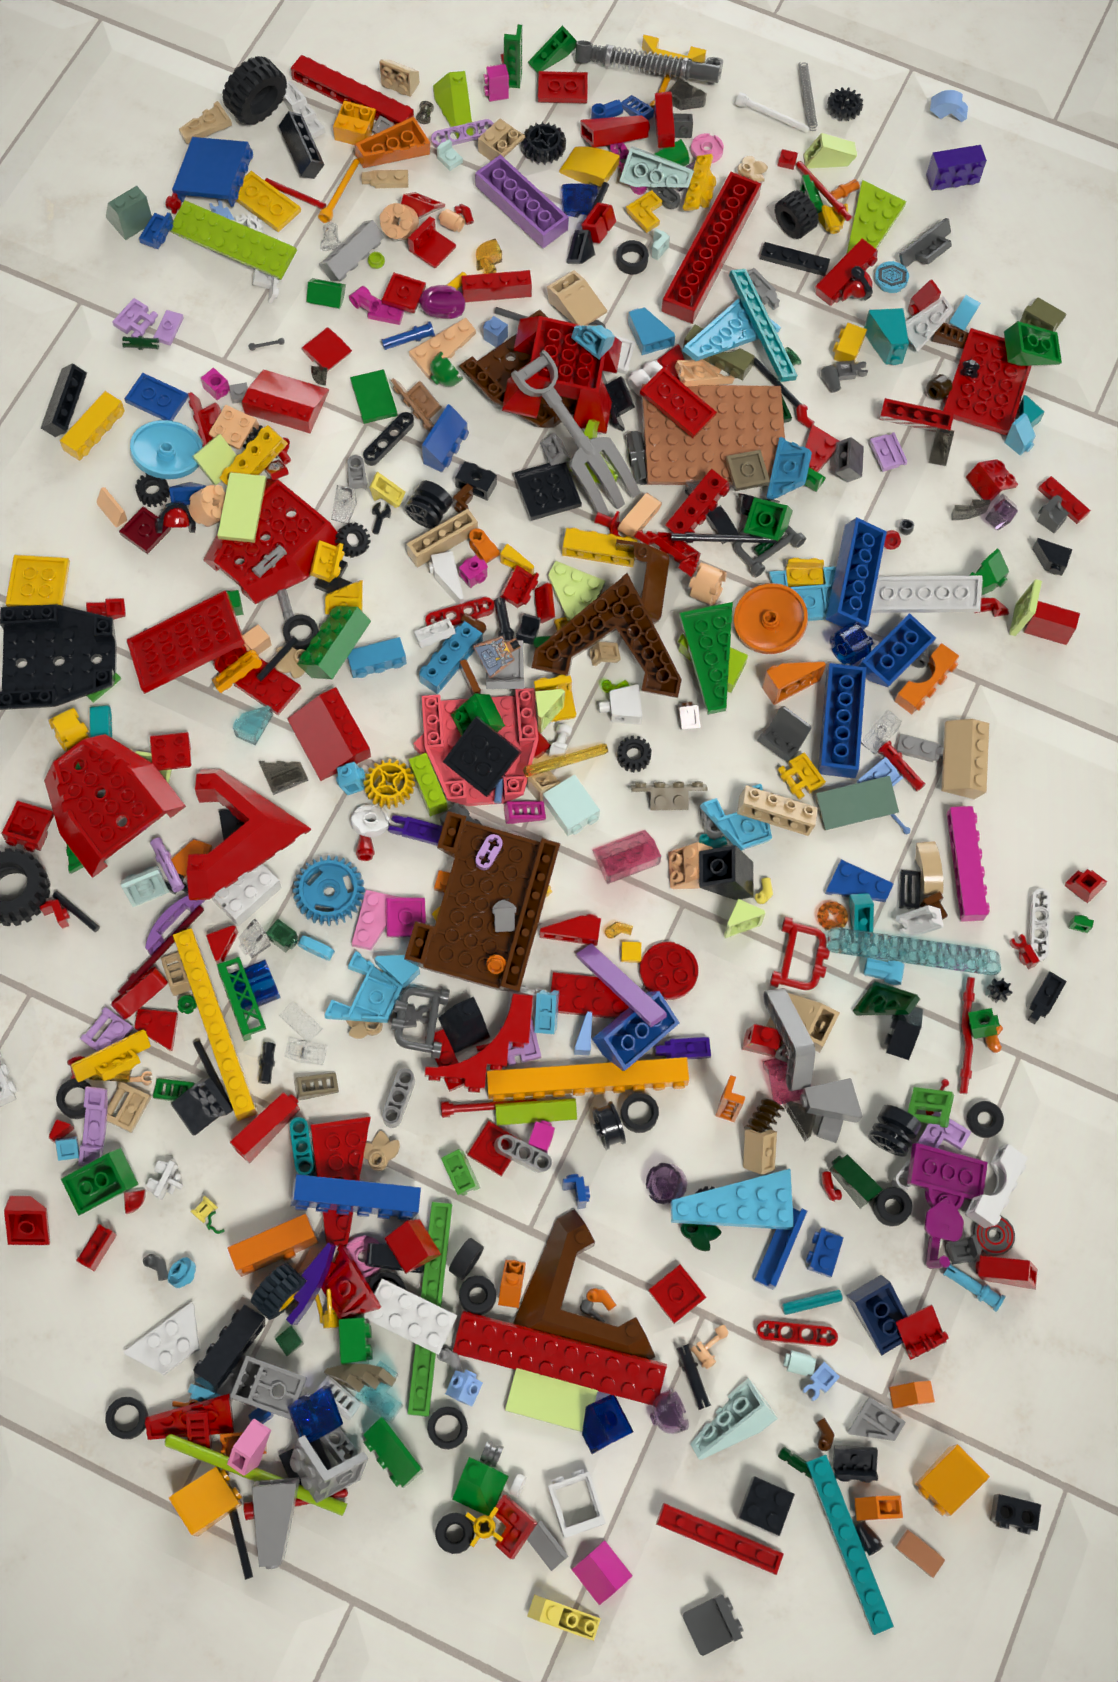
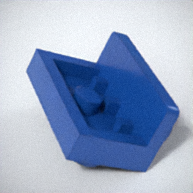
M167 212L166 216L154 213L139 237L140 243L159 249L161 244L165 242L168 232L173 228L174 221L171 213Z
M578 1174L566 1176V1179H563L562 1190L575 1189L577 1209L586 1208L590 1198L589 1186L584 1184V1177H579Z

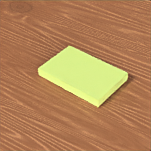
M1034 580L1015 603L1010 635L1016 636L1035 614L1042 581Z

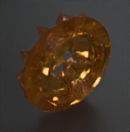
M838 902L824 903L819 908L817 914L819 925L825 931L835 932L842 930L848 922L846 908ZM829 913L832 915L838 914L835 918L836 922L834 920L827 921Z

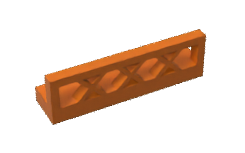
M730 1075L722 1093L716 1117L735 1123L744 1104L745 1096L732 1092L736 1076Z

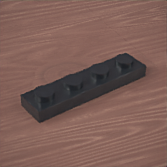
M768 242L764 243L760 255V260L821 276H826L830 263L829 258Z

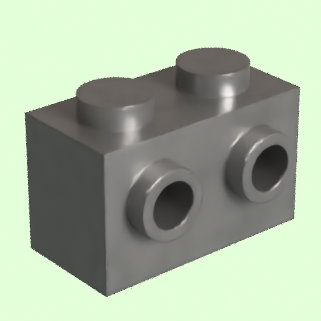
M852 437L837 442L835 473L846 482L861 478L863 472L864 446Z

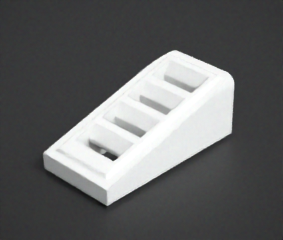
M330 1376L324 1379L314 1396L316 1400L349 1421L361 1405L359 1401ZM348 1404L351 1405L349 1410L346 1409Z

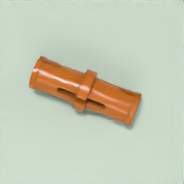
M853 179L847 184L839 185L837 189L830 193L838 200L858 190L860 185L856 179Z

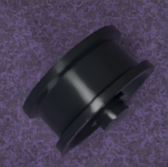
M609 1101L607 1106L598 1109L592 1107V1115L595 1122L593 1124L596 1135H599L605 1150L610 1149V1145L619 1142L622 1145L626 1144L623 1126L613 1102Z

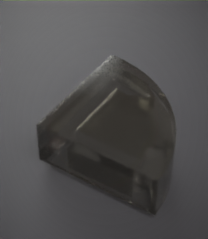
M311 366L312 377L317 384L326 386L328 368Z

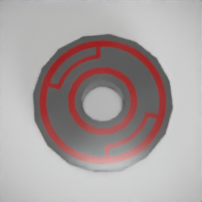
M1002 1216L995 1226L984 1229L979 1224H976L974 1227L973 1235H976L983 1253L987 1255H1004L1012 1248L1015 1242L1014 1228ZM990 1230H995L999 1233L997 1241H993L989 1237Z

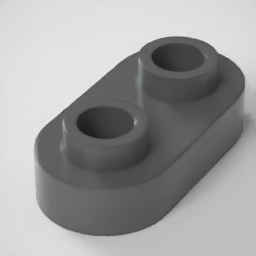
M652 187V191L662 200V204L665 207L675 209L680 205L681 197L673 188Z

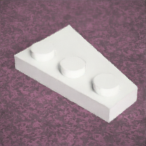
M944 296L906 321L908 340L917 352L954 311Z

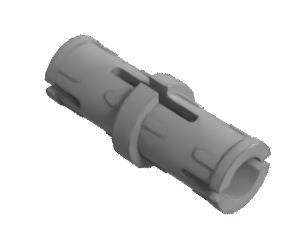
M278 545L269 555L266 554L263 560L252 568V571L260 578L270 568L276 566V563L287 554L286 550L281 545ZM275 556V558H274L271 562H269V563L264 567V565H265L272 557Z

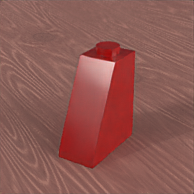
M654 93L658 148L675 147L672 93Z
M980 1256V1261L976 1262V1274L983 1281L1036 1290L1038 1269L1030 1260Z

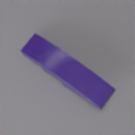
M328 1242L302 1273L301 1276L307 1282L293 1297L299 1304L286 1319L291 1325H297L319 1293L331 1266L336 1248L334 1243Z

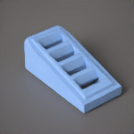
M587 1012L574 1048V1055L589 1056L591 1012Z

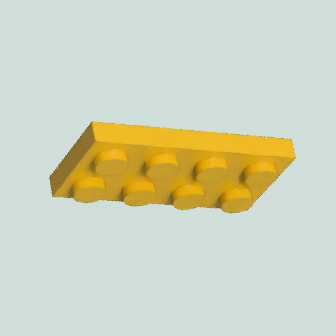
M250 171L244 177L243 186L240 187L236 201L277 232L281 231L301 212L299 205L254 172Z

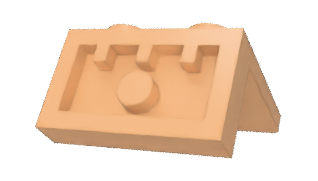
M225 405L211 428L209 435L215 438L218 434H221L228 445L241 449L250 432H253V427L257 430L259 429V423L256 418Z

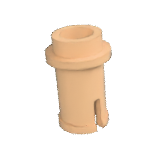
M700 1341L696 1345L701 1352H699L695 1345L690 1350L702 1363L701 1367H705L708 1370L716 1363L715 1356H712Z

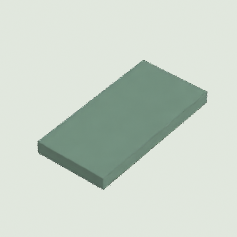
M890 776L816 793L824 830L899 813Z

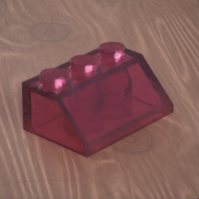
M646 830L592 850L607 884L657 866L661 861V854L657 845Z

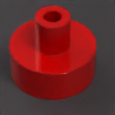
M894 530L887 531L884 547L889 550L898 548L901 544L899 533Z

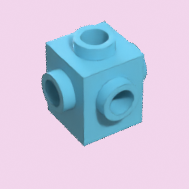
M355 762L347 763L337 768V783L347 795L365 789L363 784L365 772Z

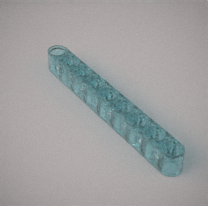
M838 927L831 928L827 933L828 949L833 953L899 961L984 975H997L1001 971L1000 955L997 951L991 949Z

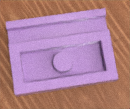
M894 432L890 435L886 434L870 439L869 443L882 472L907 464L905 454Z

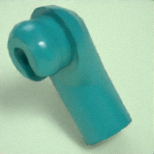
M707 834L699 836V843L710 846L713 849L721 848L728 844L725 836L715 840L709 838Z

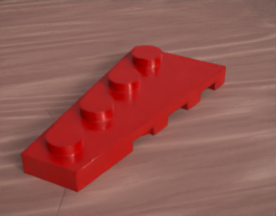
M230 1393L146 1417L147 1439H166L169 1434L187 1437L186 1411L208 1410L211 1435L234 1433ZM192 1420V1422H202V1421H203V1420Z

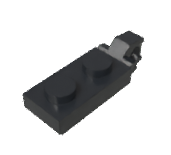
M1050 971L1048 972L1030 1004L1029 1009L1033 1012L1028 1019L1029 1022L1035 1025L1040 1016L1045 1018L1049 1014L1064 988L1066 980Z

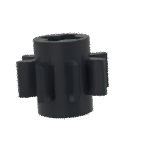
M994 978L991 981L992 985H988L986 988L990 990L988 998L992 997L995 999V1003L1001 999L1003 1002H1006L1007 996L1013 993L1009 990L1011 983L1007 984L1004 978L1000 981Z

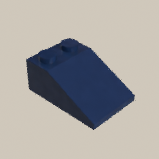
M880 1275L846 1295L854 1312L881 1356L903 1343L895 1322L907 1317V1314L888 1279Z

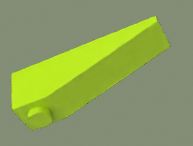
M465 71L448 72L433 85L435 102L441 108L442 114L447 118L450 127L471 123ZM473 128L467 129L466 133L473 136ZM453 132L458 139L460 135L457 132Z

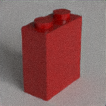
M1038 601L1036 612L1025 625L1024 633L1067 645L1077 628L1080 613Z

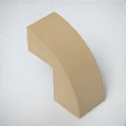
M936 842L916 843L915 860L921 870L920 888L923 894L933 895L939 891L943 894L942 864Z

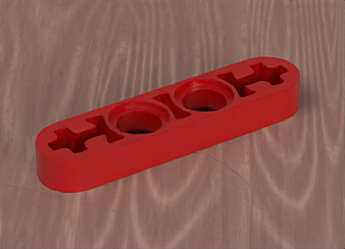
M483 597L431 612L425 618L426 627L433 624L431 619H434L437 623L442 621L441 616H443V620L447 619L446 615L449 613L456 615L454 620H450L453 626L464 623L461 621V618L466 608L473 609L474 613L470 616L474 619L489 616L494 612V601L491 598ZM487 604V606H489V609H486L485 607H483V605Z
M762 1321L756 1327V1335L763 1341L831 1347L838 1340L836 1330L825 1326ZM767 1325L769 1330H775V1326H778L777 1338H774L775 1333H768L767 1336H764V1332H760V1329ZM783 1327L791 1329V1338L785 1339L782 1337L781 1329ZM804 1329L812 1331V1340L806 1341L802 1338V1331ZM816 1330H820L818 1335H825L827 1331L830 1332V1336H833V1339L827 1343L825 1338H819V1342H816Z

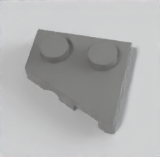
M869 1397L847 1433L895 1441L906 1422Z

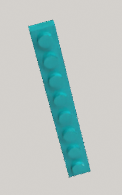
M731 270L729 277L779 381H795L798 375L747 270Z
M827 1455L805 1462L872 1635L893 1628L894 1625Z

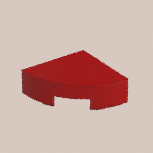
M145 1190L124 1193L126 1214L133 1213L141 1207L146 1197Z

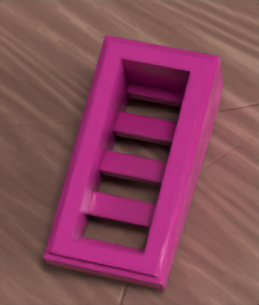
M507 801L504 806L506 824L546 819L544 801ZM536 807L538 809V815H535L534 808ZM527 808H530V815L527 813Z

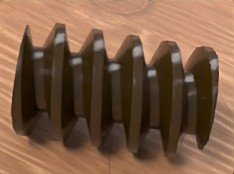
M763 1098L761 1100L762 1105L757 1106L758 1112H753V1118L748 1120L749 1125H745L744 1130L751 1129L759 1133L773 1130L770 1123L777 1125L774 1117L781 1118L778 1110L785 1112V1109L779 1103Z

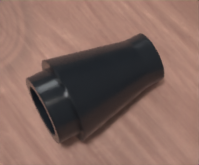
M865 1521L855 1526L864 1552H867L869 1556L884 1547L881 1543L882 1540Z

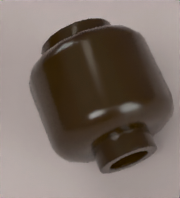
M944 374L936 375L926 386L928 396L938 401L945 398L953 388L951 380Z

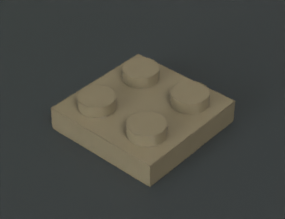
M761 450L726 456L725 460L734 491L769 485L770 480Z

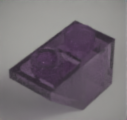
M1003 493L985 520L994 528L1000 530L1012 521L1018 512L1017 506Z

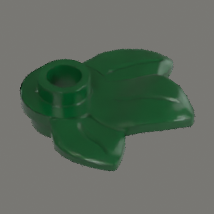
M685 1223L681 1225L682 1235L690 1239L693 1247L700 1251H710L709 1241L715 1240L722 1233L717 1226L713 1225L710 1227ZM692 1227L694 1232H689L687 1228Z

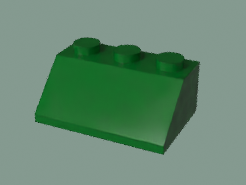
M383 1417L379 1418L363 1434L366 1439L363 1443L370 1452L375 1450L379 1456L376 1459L383 1470L385 1468L390 1470L392 1475L389 1478L396 1487L401 1485L402 1488H405L424 1472Z

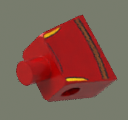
M753 1024L746 1030L742 1050L775 1057L777 1050L782 1046L783 1040L777 1029Z

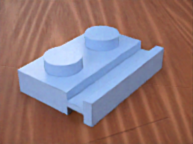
M885 757L856 782L861 783L890 776L892 786H894L903 777L899 775L896 768Z

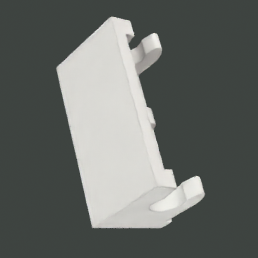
M928 905L896 916V921L904 926L899 931L904 935H908L909 938L943 928L941 910Z

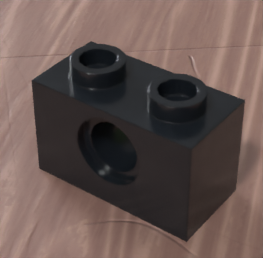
M464 461L455 477V486L462 489L468 483L473 487V495L488 501L497 485V475L491 470L480 468L475 463Z

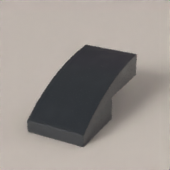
M721 505L708 512L706 518L712 530L715 529L717 535H739Z

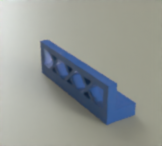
M793 1208L794 1228L792 1230H775L755 1277V1282L772 1290L776 1287L805 1219L807 1210L802 1208L799 1211Z

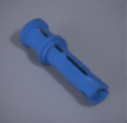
M429 321L425 325L414 326L410 331L381 339L384 350L414 340L419 342L423 338L434 337L435 333Z

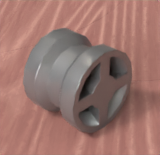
M488 1440L480 1461L491 1462V1465L496 1467L504 1446H496L492 1441Z

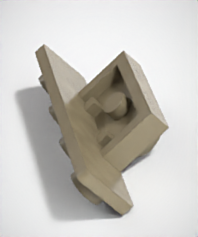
M679 781L673 782V785H665V782H654V785H646V782H635V785H631V791L650 792V810H689V791H708V787L701 781H693L689 785H684V782Z

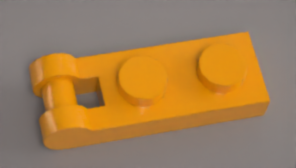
M250 650L213 678L212 681L216 689L222 693L228 690L236 681L245 677L250 670L261 667L262 661L255 650Z

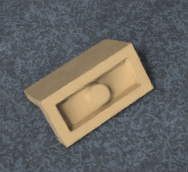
M751 1129L745 1130L743 1167L761 1175L775 1170L777 1131L768 1130L759 1133Z

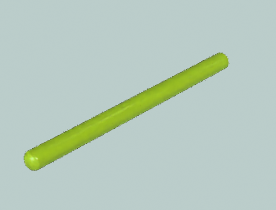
M169 1434L165 1439V1446L254 1482L284 1479L257 1467L243 1476L227 1465L229 1456L173 1434ZM299 1484L296 1498L343 1516L348 1503L330 1496L316 1503L310 1492Z

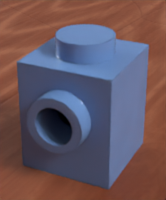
M495 316L490 321L485 322L483 326L484 340L497 348L508 337V324Z

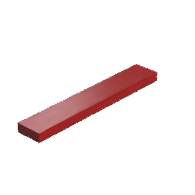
M665 1503L662 1504L656 1521V1525L774 1575L778 1573L784 1553Z

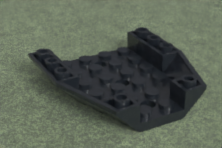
M58 604L0 607V625L4 631L0 710L56 707L113 686L117 669V643L113 618ZM96 657L102 658V661L98 664L92 663ZM59 659L65 660L63 665H61V666H56V665H55V662H56L57 660H59ZM20 662H27L24 668L17 667Z

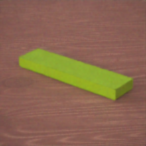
M576 1098L495 1104L497 1126L535 1123L536 1121L577 1120Z

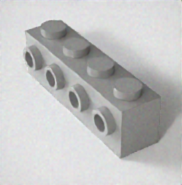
M373 220L364 221L319 265L330 281H342L346 278V273L349 270L355 269L360 260L369 256V251L381 244L380 241L384 238V235Z

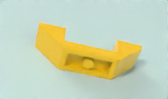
M643 35L642 50H646L647 55L651 51L652 54L656 52L657 55L661 53L662 56L667 54L668 57L672 55L673 58L677 56L678 59L680 57L683 59L691 58L692 61L705 63L707 50L691 46L688 56L658 49L659 38Z

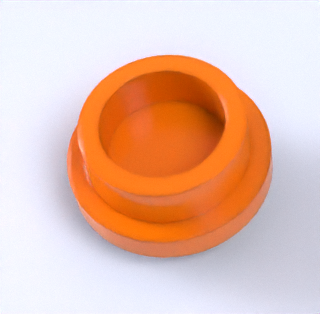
M491 955L487 959L486 966L491 973L499 974L505 970L506 960L500 955Z

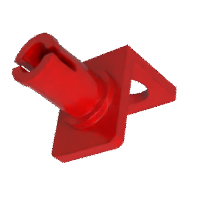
M616 511L613 518L598 512L594 523L608 527L610 534L621 537L618 534L620 512Z

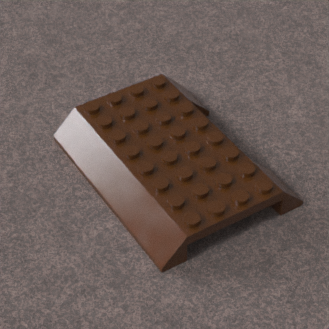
M448 811L437 849L455 859L434 927L415 921L404 960L425 970L492 989L520 992L561 843L544 838L539 842L466 821L467 816ZM489 835H498L502 839V848L493 865L487 870L479 869L475 864V859L480 848ZM496 840L493 842L489 841L490 851H492L494 846L498 847ZM486 854L483 859L479 858L481 860L482 865H484V863H489L487 861L489 856L488 854ZM506 900L516 907L515 931L495 932L492 909L497 902ZM491 955L502 956L506 960L505 970L499 974L491 973L486 966L487 959Z

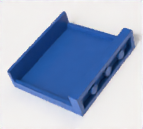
M192 137L172 188L173 193H177L178 199L181 202H184L186 196L228 199L230 206L234 207L235 201L238 199L240 187L243 186V179L248 172L250 160L253 158V150L246 141Z

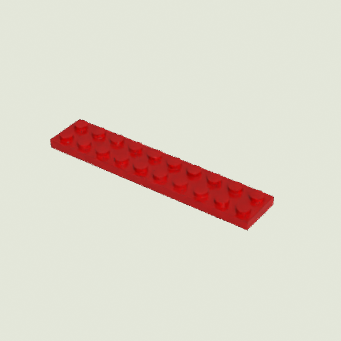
M466 1311L462 1312L453 1352L461 1356L515 1370L516 1368L656 1407L667 1369V1364Z

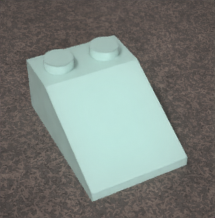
M158 866L148 867L144 872L137 875L131 874L121 881V887L132 907L169 893Z

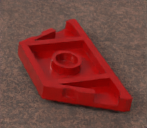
M340 1244L337 1248L339 1254L335 1263L331 1262L321 1287L326 1297L327 1289L331 1290L332 1308L339 1319H348L380 1309L382 1306L345 1245Z

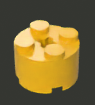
M74 708L68 709L48 720L51 729H54L57 741L66 752L83 739L89 738L88 730L83 722L80 723L77 719L79 716Z

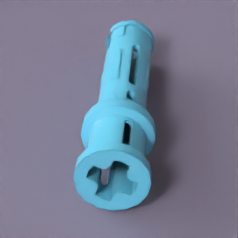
M952 1264L943 1273L944 1276H947L975 1294L978 1301H984L993 1307L995 1312H997L1006 1297L990 1289L988 1284L983 1286L952 1266Z

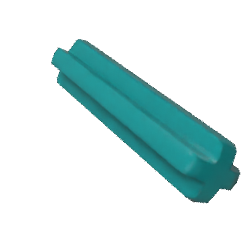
M835 1290L784 1303L782 1310L784 1315L841 1302L843 1296L840 1290Z

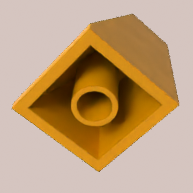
M956 1444L948 1447L915 1485L919 1488L917 1491L926 1500L929 1498L935 1504L933 1508L940 1515L951 1516L990 1476Z
M214 1467L169 1497L170 1502L192 1536H200L242 1505L240 1501L242 1495L236 1487L232 1488L228 1481L231 1478L224 1469L220 1470L219 1467Z

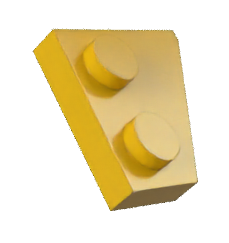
M363 580L326 594L325 614L330 615L331 610L336 606L358 607L363 612Z

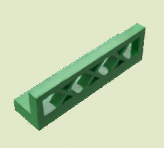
M517 24L516 35L504 34V64L507 67L510 88H520L523 25Z
M237 957L217 964V969L243 1041L251 1039L252 1034L266 1030V1026L241 959ZM238 964L239 971L234 976L228 973L226 967ZM237 981L244 983L246 986L243 994L234 989ZM243 999L252 1002L253 1005L250 1011L241 1008L240 1005ZM250 1016L258 1019L260 1026L249 1029L247 1022Z

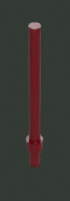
M200 905L148 960L127 978L128 981L118 990L119 994L145 974L175 942L174 934L187 930L203 913L204 909Z

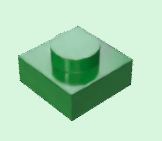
M1075 915L1069 923V929L1088 933L1093 928L1094 920L1088 919L1084 915Z

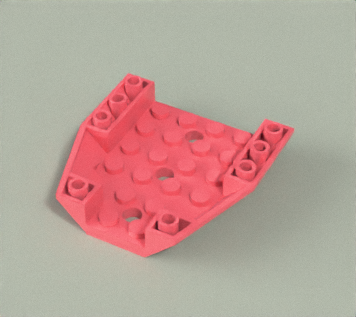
M534 688L515 689V696L491 697L505 725L498 733L522 751L503 777L504 785L501 804L524 795L538 744ZM440 695L422 696L425 750L447 800L465 806L497 804L494 803L495 789L489 797H486L443 763L461 737L451 714L468 699L441 701Z

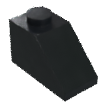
M1037 538L1032 550L1044 570L1054 575L1062 576L1067 568L1073 549Z

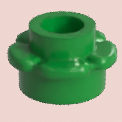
M184 995L178 1000V1010L181 1013L191 1014L197 1007V1003L191 995Z

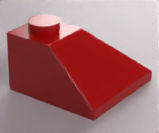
M417 192L403 194L401 204L413 208L419 219L445 207V203Z
M10 1196L4 1209L8 1245H50L47 1208L31 1196Z

